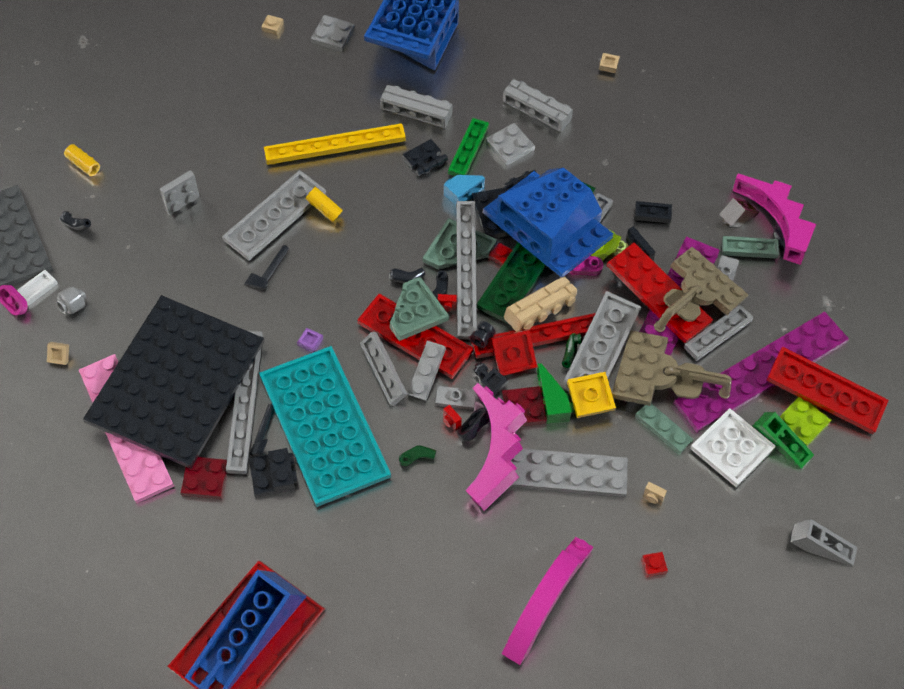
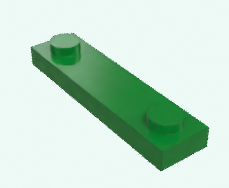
M472 118L448 169L449 175H467L489 128L488 122Z

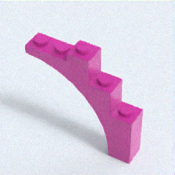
M738 173L733 191L757 202L774 217L782 229L785 239L783 259L801 265L816 224L800 219L804 204L788 200L792 186L774 180L773 184Z
M477 383L473 390L488 410L492 437L485 464L477 478L466 489V492L485 511L519 478L515 472L517 468L511 460L523 449L520 444L521 439L515 432L527 419L524 416L525 410L518 403L514 405L509 400L505 404L499 397L497 399L494 398L493 392L487 386L483 388Z

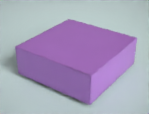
M306 328L297 341V346L313 353L322 342L323 335Z

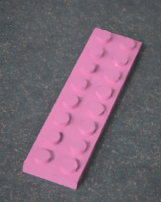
M115 354L79 369L92 403L119 362ZM105 432L136 504L174 487L160 455Z

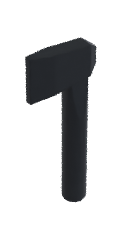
M286 245L281 247L262 277L251 273L244 285L261 290L265 289L268 285L267 281L288 252L289 247Z
M271 403L267 406L250 451L252 456L263 454L268 439H264L274 412Z

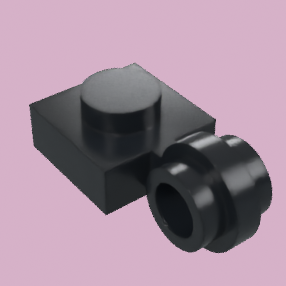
M480 362L474 366V373L480 378L484 376L480 381L481 384L487 386L494 396L508 383V380L495 368L488 373L489 369L484 363Z

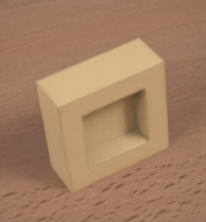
M267 15L261 26L262 31L278 35L284 21L282 18Z
M603 53L599 70L616 73L620 56Z
M49 342L47 344V362L66 365L69 358V344Z
M648 482L643 497L653 504L662 505L667 490Z

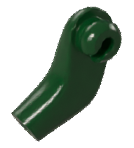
M572 333L569 336L562 360L564 368L571 367L577 354V344H581L583 341L581 334L576 335V333Z
M421 445L414 446L399 456V463L403 466H408L418 458L434 460L437 450Z

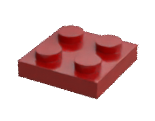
M529 329L491 338L498 372L503 376L537 367Z

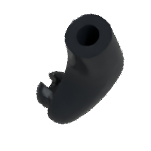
M64 211L59 218L62 224L77 231L91 226L89 219L73 218L72 213H69V211Z
M394 268L389 272V278L392 281L403 284L426 275L423 268L412 272Z
M443 270L438 271L436 275V288L432 292L437 300L438 294H447L449 277Z

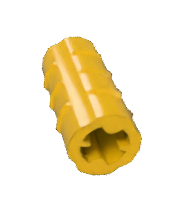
M71 144L65 149L64 156L89 176H94L100 170L99 163L75 144Z
M316 186L305 197L311 205L318 209L332 223L343 212L337 204Z

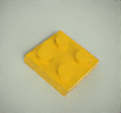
M606 372L567 380L577 418L610 412L616 409Z

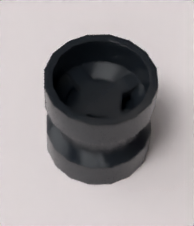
M481 321L477 326V330L473 331L470 335V340L476 346L485 348L489 343V338L496 334V330L488 322Z

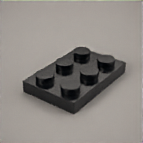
M507 187L472 193V200L475 201V210L482 231L493 238L510 235L483 214V208L497 199L499 195L508 191Z

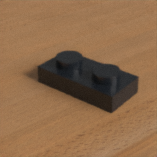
M636 201L634 220L671 223L672 204Z
M634 226L629 228L626 236L627 244L630 246L635 243L654 261L656 253Z

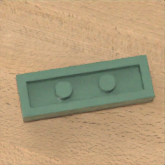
M723 236L722 255L778 258V239Z
M652 403L650 406L645 405L636 413L635 417L677 454L680 455L693 443V438Z

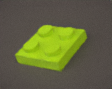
M800 397L780 415V418L807 447L831 422V419Z

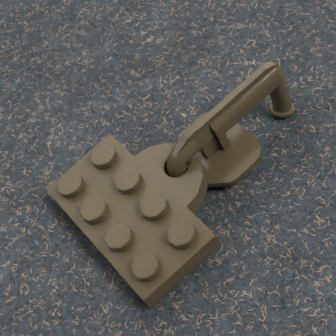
M691 247L673 261L670 266L684 278L681 283L682 290L671 289L666 293L664 302L668 308L659 321L654 324V328L658 332H663L666 324L675 314L685 321H694L701 314L699 305H710L713 303L724 314L728 315L748 297V294L715 267L713 263L701 255L699 251Z
M630 330L612 391L614 399L650 406L655 390H663L670 387L678 397L695 399L701 394L704 382L722 385L719 395L724 399L730 397L732 383L730 376L705 371L702 366L691 363H684L678 366L677 361L673 357L665 354L668 337Z

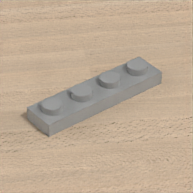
M739 305L730 314L725 315L684 345V349L698 361L752 322L754 317Z
M371 332L360 342V345L389 404L396 405L407 395V392L378 333Z

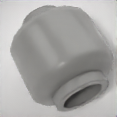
M69 287L58 294L56 304L62 313L72 315L84 308L86 295L81 289Z

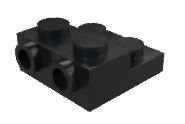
M288 448L268 451V455L249 458L255 498L295 490L294 483H297L298 480L296 470L292 471L291 465H294L295 462L293 453H289Z

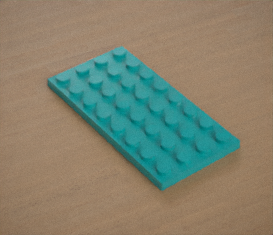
M332 346L259 373L316 507L391 478V472Z

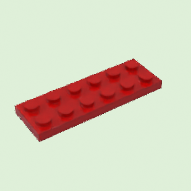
M635 243L608 261L606 265L659 319L668 308L664 302L666 293L671 289L682 290ZM700 307L701 314L694 321H685L675 314L666 326L686 344L709 326L713 319Z
M379 293L358 318L357 323L371 332H377L379 337L418 360L422 356L427 341L445 346L446 351L438 371L453 379L473 353L474 348L437 326L399 341L390 329V321L394 315L397 303Z
M783 346L766 381L871 434L876 432L889 401Z

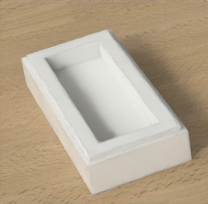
M43 270L17 291L26 299L29 306L58 283L46 270Z

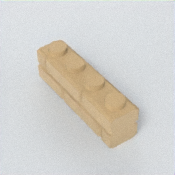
M564 276L507 307L504 319L509 325H512L516 332L530 329L534 323L538 321L543 322L548 315L552 313L557 314L562 307L566 305L571 306L576 300L575 297L578 291Z

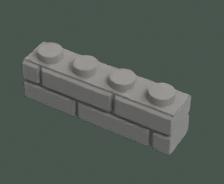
M513 79L503 92V102L560 132L565 129L572 119L573 109L569 105L557 102L555 98L542 94L538 89H532L523 81L519 82Z
M387 85L380 98V109L439 127L446 128L452 116V104L448 101L437 100L429 95H420L412 90H403L398 86Z

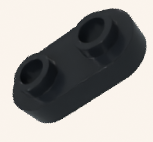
M485 408L477 409L457 431L462 441H471L477 436L478 431L489 422L488 411Z

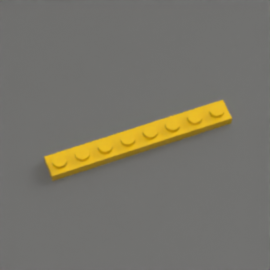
M401 123L264 146L267 165L404 142L406 141V136Z

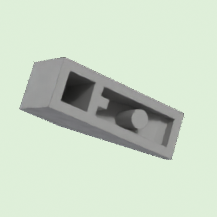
M812 519L794 524L791 543L806 552L848 566H854L857 552L855 545Z

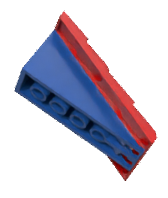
M258 560L167 667L195 689H261L284 658L289 655L300 639L316 622L325 608L265 563Z

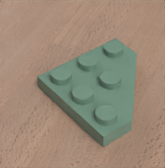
M447 219L423 256V263L437 269L457 265V229L455 220ZM475 230L476 260L489 257V254L497 244V239Z
M418 277L403 284L394 315L390 321V329L397 339L401 341L448 321L449 315L422 278Z

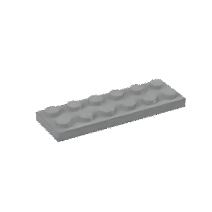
M299 170L222 236L223 241L247 260H251L312 206L305 197L315 186L324 194H326V190Z
M606 291L561 386L567 394L570 395L567 385L568 379L606 372L607 379L609 378L641 306Z
M522 449L511 460L516 466L515 472L519 476L510 486L511 488L624 498L627 495L628 458Z

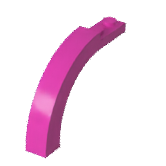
M575 537L568 547L561 551L522 612L502 651V655L519 665L523 662L556 601L571 578L590 555L593 546Z

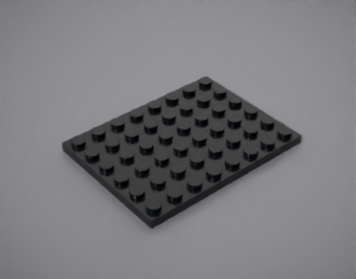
M161 295L85 414L83 421L86 424L192 469L261 349L264 338Z

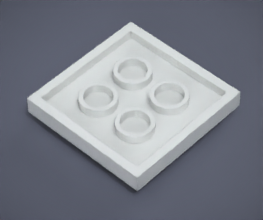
M729 408L691 445L690 449L737 488L776 446Z

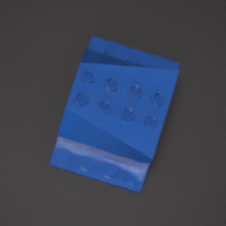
M383 0L364 35V41L399 51L435 71L459 23V0Z
M565 168L549 169L542 175L533 171L483 208V214L561 278L613 238V233L600 223L602 210L592 190Z

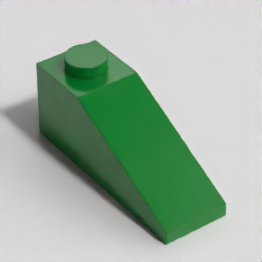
M539 363L537 365V378L547 418L546 424L570 421L571 414L574 413L573 403L569 402L567 393L543 364Z
M765 412L752 425L753 428L776 446V450L798 468L802 469L814 456L812 451L776 412Z

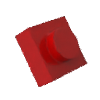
M498 243L489 254L488 259L502 266L512 250Z
M438 294V301L446 312L456 311L457 295Z
M450 405L446 406L443 409L442 419L448 427H452L454 431H457L462 425V418Z
M663 552L642 555L641 559L647 577L667 574L668 569Z

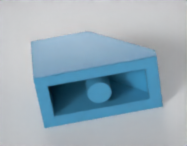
M456 175L445 182L444 196L455 206L457 201H469L472 198V193L481 192L484 189L485 178L475 175Z

